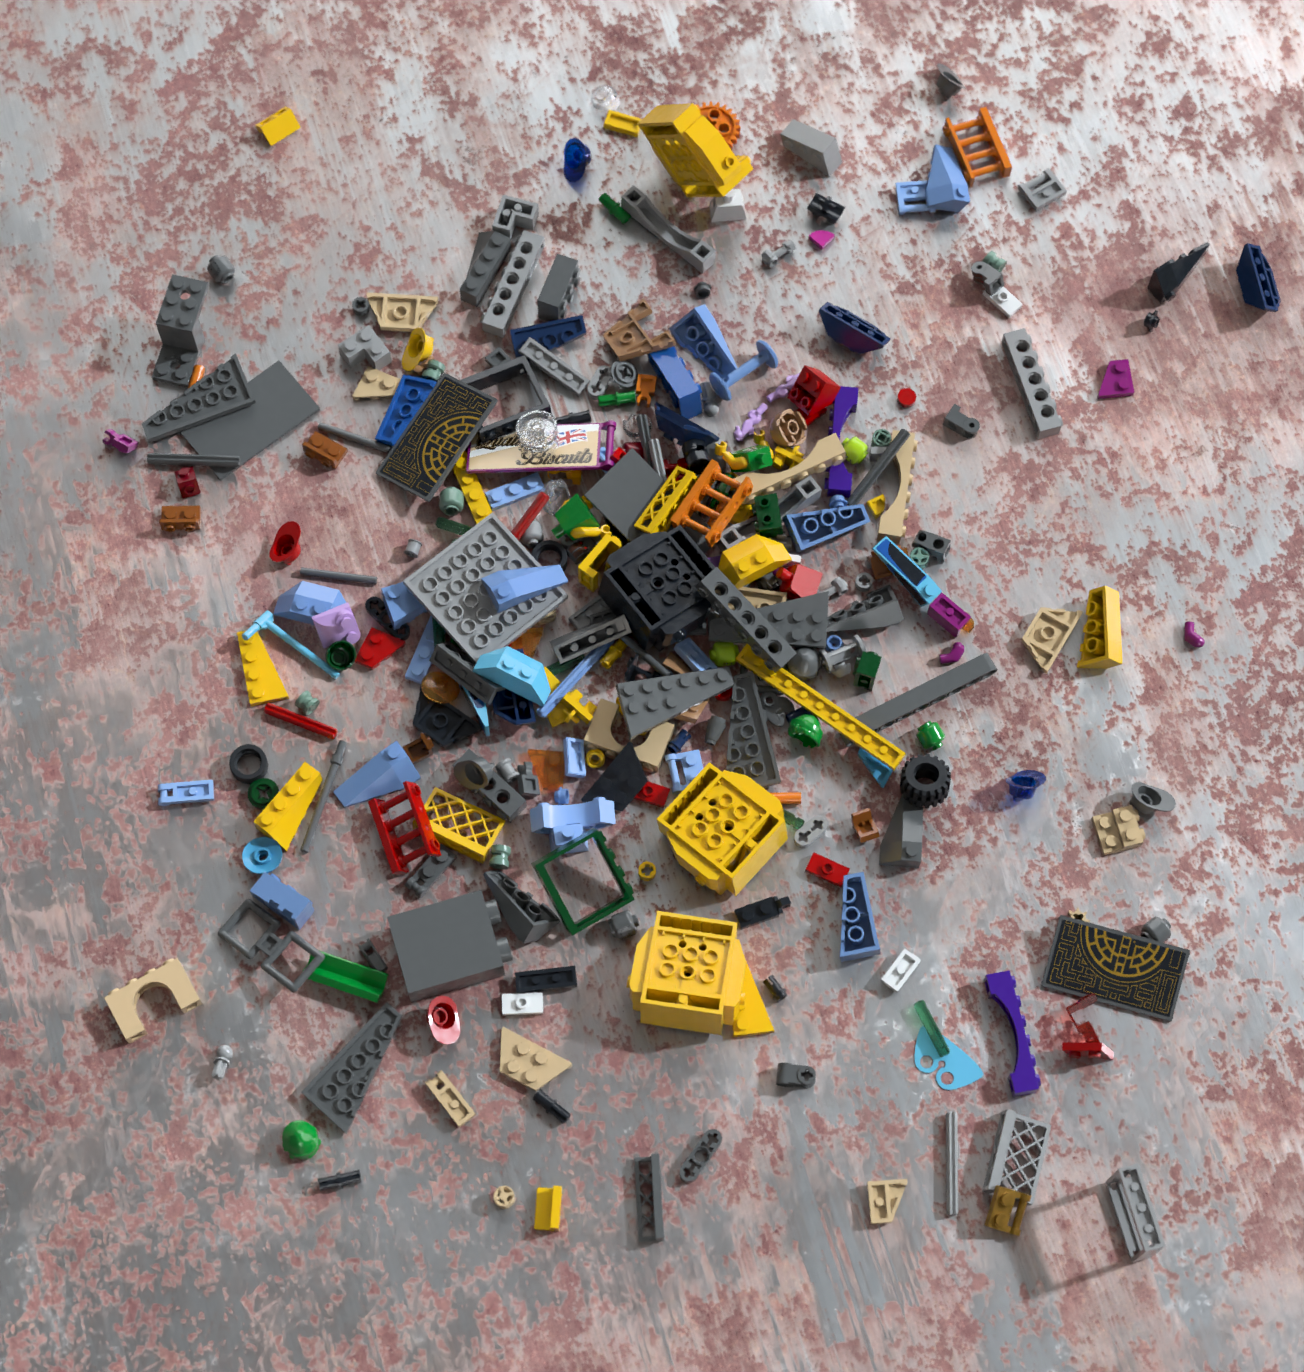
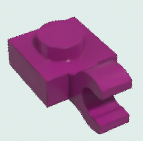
M112 429L104 432L110 437V439L107 437L102 439L104 444H111L122 453H129L137 449L139 442L127 435H119Z

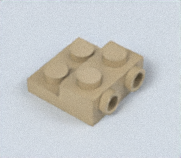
M1132 805L1113 809L1112 812L1092 816L1091 818L1103 855L1141 847L1144 842L1143 840L1146 838L1144 829L1139 828L1137 823L1140 820L1137 809L1133 810Z

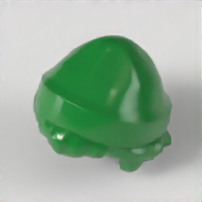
M804 714L791 720L788 728V735L802 741L804 747L810 745V748L813 749L820 746L823 732L820 721L815 715Z
M293 1121L283 1131L282 1146L284 1151L289 1153L291 1159H311L317 1153L321 1144L316 1127L306 1121Z

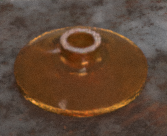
M431 672L424 676L421 682V689L424 695L437 703H450L458 697L460 692L458 682L444 672Z

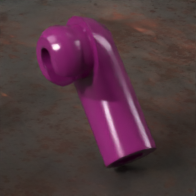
M1191 621L1185 622V641L1193 647H1203L1205 640L1194 632L1195 623Z
M955 642L949 654L939 655L940 664L958 662L965 651L962 643Z

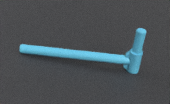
M268 610L257 618L253 625L242 634V638L248 640L258 630H266L268 628L334 679H337L340 675L337 670L332 669L325 661L273 623L274 616Z

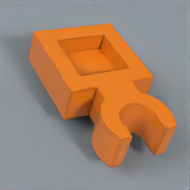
M638 374L636 394L640 395L637 397V406H640L642 400H646L647 407H650V396L655 395L657 376Z

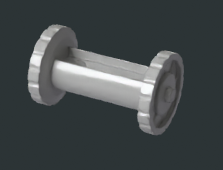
M858 635L853 636V643L827 653L824 649L819 650L821 663L828 674L833 672L832 666L856 656L861 657L863 651L866 652L865 646ZM854 647L855 651L850 653V649Z

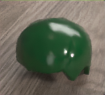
M344 640L332 643L325 654L327 664L337 671L350 668L357 657L354 646Z

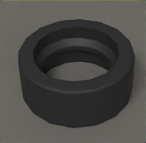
M546 540L538 543L533 548L531 555L537 562L540 553L546 550L556 551L561 558L559 565L563 572L566 570L568 563L567 552L559 542Z
M246 744L239 746L230 756L229 765L231 772L242 783L252 784L254 781L264 778L268 771L267 757L263 750L256 745ZM246 754H255L261 762L258 771L249 775L241 773L237 767L239 758Z

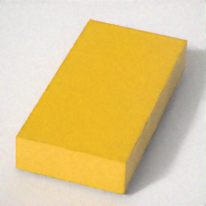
M609 110L603 128L638 138L641 129L637 123L642 119Z

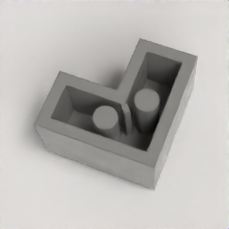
M503 195L492 225V231L512 239L516 226L534 230L539 216L538 204Z
M369 325L338 344L340 356L350 368L364 359H367L371 366L377 370H381L392 362L390 351Z

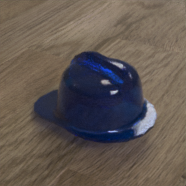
M578 138L569 139L564 147V175L569 182L573 183L578 182L583 177L585 168L590 163L592 156L589 147Z
M1035 770L1020 771L1006 779V783L1009 784V794L1013 796L1014 802L1033 798L1037 788L1046 782V776Z

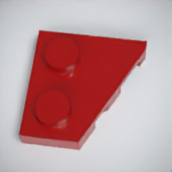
M371 627L357 654L355 663L373 670L382 661L390 658L392 653L399 648L405 647L406 642Z
M1062 1043V1051L1071 1058L1088 1057L1113 1060L1114 1052L1103 1043Z

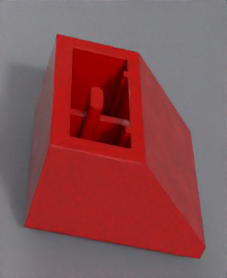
M804 365L787 398L808 416H812L833 403L841 386L821 370Z

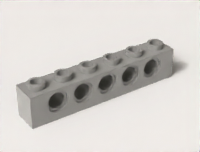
M523 230L522 235L517 237L516 248L514 251H511L508 258L509 264L504 266L501 274L502 279L495 286V295L490 297L487 305L488 310L482 314L480 320L483 331L502 338L506 334L545 247L543 236ZM503 297L509 298L507 300H502Z
M1025 328L1004 333L1001 343L1037 439L1059 434L1063 421L1056 412V402L1050 396L1049 384L1045 383L1044 370L1042 366L1039 367L1038 354L1031 346L1032 339L1030 334H1027ZM1030 381L1035 382L1036 385H1032ZM1035 398H1041L1043 401H1038ZM1041 414H1047L1049 417H1043Z

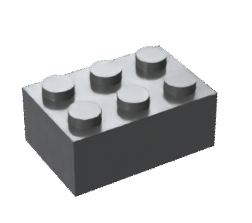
M560 254L556 255L537 300L538 318L555 321L566 317L568 311L566 307L568 303H572L574 288H578L581 277H579L580 268H578V260Z

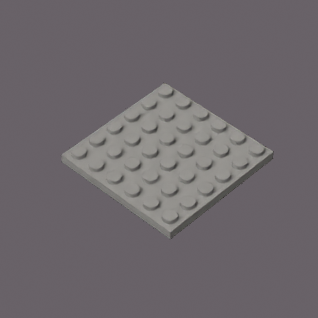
M493 512L403 581L407 589L475 664L480 655L508 646L568 599L567 593L559 586L504 611L497 612L481 578L497 571L541 567V565Z

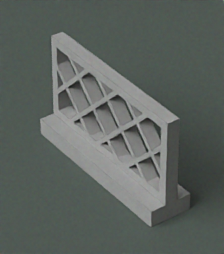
M1009 1109L1002 1111L982 1191L989 1194L994 1193L996 1185L1000 1186V1182L1007 1178L1012 1190L1018 1191V1188L1025 1184L1030 1191L1029 1195H1031V1200L1027 1204L1033 1205L1051 1125L1016 1114L1015 1111ZM1015 1119L1022 1121L1026 1130L1018 1134L1014 1127ZM1036 1126L1045 1128L1043 1137L1038 1140L1032 1131ZM1028 1131L1034 1142L1025 1147L1020 1135ZM1016 1138L1022 1149L1013 1154L1009 1145L1010 1141ZM1033 1145H1036L1039 1150V1155L1035 1159L1031 1158L1027 1150ZM1023 1151L1029 1162L1020 1166L1015 1155ZM1011 1158L1017 1169L1008 1173L1005 1168V1161ZM1031 1164L1035 1173L1034 1177L1028 1180L1022 1169ZM1019 1171L1024 1182L1015 1186L1010 1175Z

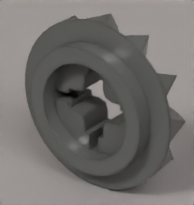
M617 360L610 368V376L614 379L613 383H618L619 387L627 389L636 384L638 372L629 361L624 360L620 362ZM623 370H624V375L626 376L624 379H623L622 374H621V372H622Z

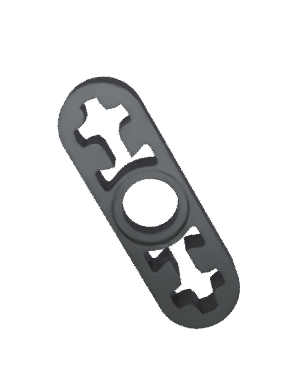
M708 1130L681 1166L679 1175L685 1183H692L698 1178L720 1147L722 1135L718 1130ZM715 1134L717 1136L716 1140L718 1142H713L710 1145L709 1149H712V1152H710L706 1147L701 1146V1144L704 1143V1145L706 1146L709 1142L708 1136H713ZM702 1150L707 1154L705 1161L699 1162L695 1159L697 1151ZM690 1160H692L695 1165L701 1166L700 1169H698L695 1166L692 1172L694 1175L693 1177H685L684 1169L689 1170L692 1166V1163H689Z

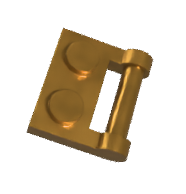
M996 1185L984 1225L1020 1236L1021 1222L1027 1202L1031 1200V1195ZM1019 1198L1012 1226H1008L1015 1199Z

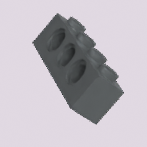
M468 749L453 764V770L458 762L471 760L478 756ZM493 771V776L489 780V784L494 786L491 790H485L484 788L469 790L474 794L478 793L483 797L482 801L488 807L492 806L497 810L496 814L501 819H507L511 823L527 807V802ZM500 797L508 799L505 803H499L497 800Z

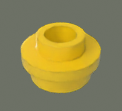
M591 749L587 752L585 760L588 766L599 768L605 762V755L599 749ZM597 755L599 759L593 760L592 756Z

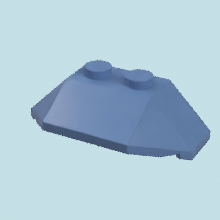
M301 581L279 596L273 615L314 625L313 616L346 603L340 590Z

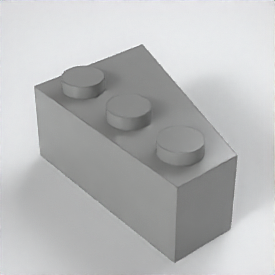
M795 119L781 132L780 135L785 148L804 159L828 177L842 164L835 137Z

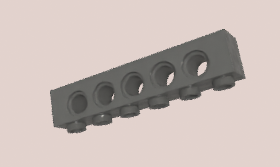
M718 567L714 568L695 586L698 589V593L711 603L713 610L724 617L726 624L733 627L738 632L740 639L746 641L751 646L753 653L764 660L768 669L776 673L797 654ZM715 589L721 592V596L715 593ZM728 603L732 604L735 610H731ZM741 618H745L748 625L744 624ZM755 632L761 635V639L755 636ZM768 646L772 647L775 653H771Z

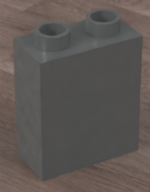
M481 890L387 917L411 1003L505 976L503 963L513 960L507 937L496 940L492 925L502 923L496 900L485 902Z

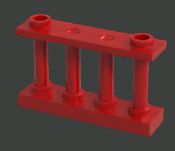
M408 781L403 782L405 792L386 802L376 798L368 801L392 874L397 875L409 873L408 863L426 853L430 856H441L440 844L433 833L420 795L421 790L416 783ZM409 799L412 809L391 820L389 809ZM415 817L418 828L397 838L395 827ZM421 835L424 846L404 856L401 846Z

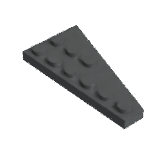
M236 353L226 363L220 364L210 375L204 376L184 391V394L178 399L172 400L170 405L162 411L159 410L144 421L142 427L150 443L256 404Z
M388 1002L383 1005L301 1092L346 1135L402 1019V1015Z

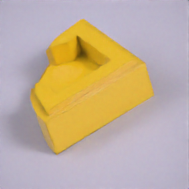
M884 494L866 502L875 520L882 515L885 509Z

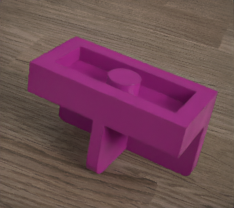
M943 593L929 605L927 611L928 616L955 638L958 637L960 630L971 619L969 614Z

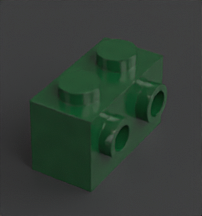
M777 493L754 497L755 504H752L753 516L757 515L758 520L754 521L756 533L760 532V536L766 538L782 535L783 528Z
M863 651L861 657L857 656L853 675H855L853 686L872 691L879 670L881 656L872 651Z

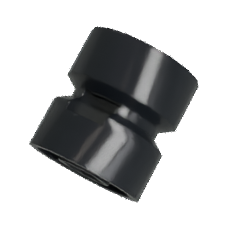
M693 438L682 445V452L688 470L694 472L695 475L702 474L711 461L705 441Z

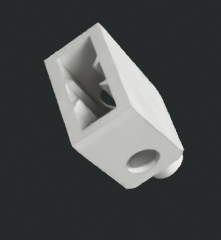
M732 189L724 197H712L709 205L711 222L746 219L744 200L740 189Z

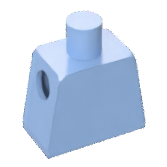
M571 824L553 827L549 834L551 852L585 833L586 830L583 825ZM588 840L564 854L589 851Z

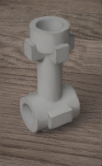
M792 240L782 242V247L774 252L770 249L765 250L761 255L762 261L770 267L776 266L779 262L777 258L785 253H793L796 249L795 244Z
M837 577L831 581L832 586L824 591L818 589L817 594L829 591V596L836 592L841 596L849 589L845 580Z

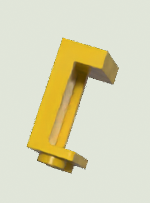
M606 533L578 566V582L593 593L598 588V569L608 559L610 554L622 547L621 541L617 537H611Z

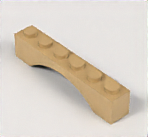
M898 430L892 431L891 442L899 433ZM909 432L910 437L892 459L898 472L899 492L890 508L880 517L877 541H881L887 536L893 543L900 544L901 537L905 538L906 526H903V520H907L909 510L905 509V505L910 502L911 492L907 490L908 485L912 486L913 480L910 468L914 469L915 457H912L913 451L916 452L918 440H914L915 433Z
M834 433L818 440L809 456L791 469L772 474L747 472L734 478V480L742 483L747 476L753 485L751 494L748 497L746 496L742 506L753 504L755 502L754 497L773 494L776 490L780 488L786 489L792 483L798 480L802 481L809 475L821 473L831 465L841 464L846 459V451L837 434Z

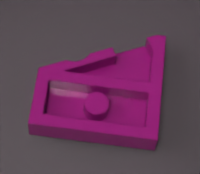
M1128 359L1110 361L1097 396L1098 399L1133 396L1135 392Z

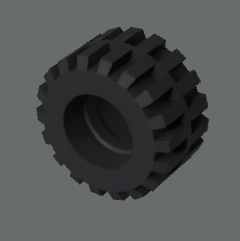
M919 754L917 758L911 757L910 762L906 761L901 771L900 791L903 794V798L905 800L909 799L911 805L917 804L916 807L919 808L921 806L929 808L931 805L936 807L937 803H943L944 798L946 799L948 796L951 781V772H949L948 765H945V761L942 759L939 761L935 755L930 757V754H926V756ZM929 778L932 781H934V783L921 784L917 781V779Z

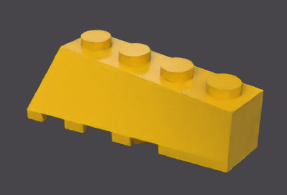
M1108 586L1089 590L1085 614L1088 617L1086 624L1083 626V633L1085 635L1083 644H1080V652L1082 653L1081 659L1078 660L1077 668L1107 669L1121 665L1122 644L1119 592Z
M304 762L254 820L256 829L265 836L275 840L286 852L323 781L320 772Z

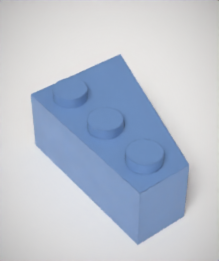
M264 872L250 890L254 898L299 930L314 913L313 903L307 897L299 894L290 885L283 884L273 873L269 875Z

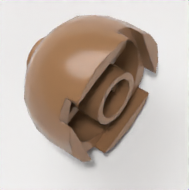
M787 409L777 413L771 420L769 426L770 435L779 446L795 447L802 444L806 439L804 430H807V425L803 416L798 411L794 412L792 409Z

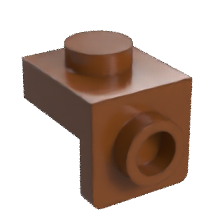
M870 808L851 814L853 829L861 843L880 837L879 831L872 819Z

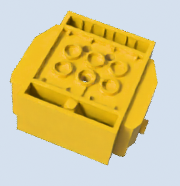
M693 103L657 105L637 123L650 142L654 153L687 197H724L754 169L750 164L751 159L748 155H734L720 132L700 114V109Z
M710 762L657 818L659 831L668 838L669 845L678 863L694 875L695 880L700 885L708 886L719 895L729 890L737 896L788 839L783 807L777 797L769 793L747 775L726 770L722 772ZM712 802H716V805L710 806ZM699 816L703 817L702 820H697ZM727 827H732V830L727 831L725 829Z
M657 911L655 926H650L636 946L631 976L628 975L626 988H629L633 1010L640 1011L641 1023L716 1035L722 1034L723 1024L733 1025L734 1018L739 1013L740 1005H744L746 994L742 993L746 960L740 941L737 939L738 923ZM690 973L691 976L686 977L684 974Z

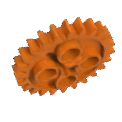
M710 101L708 106L705 102H703L702 107L696 104L700 109V114L720 132L732 150L733 144H737V139L740 138L741 126H739L740 120L737 119V114H732V108L726 110V104L719 107V102L715 106L712 101Z

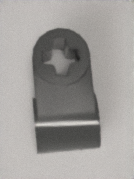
M778 1063L776 1085L781 1087L810 1088L815 1084L816 1072L812 1067L791 1063ZM805 1073L809 1074L810 1078L808 1081L804 1080Z

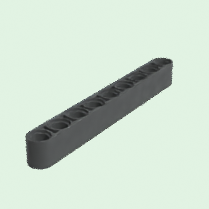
M984 653L855 718L877 733L990 677L998 669L989 654ZM840 734L846 746L855 744Z

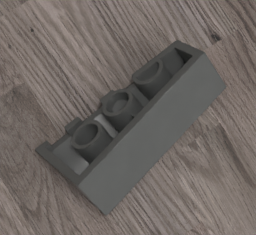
M496 231L479 232L467 277L460 288V298L462 301L478 307L512 249L511 238Z

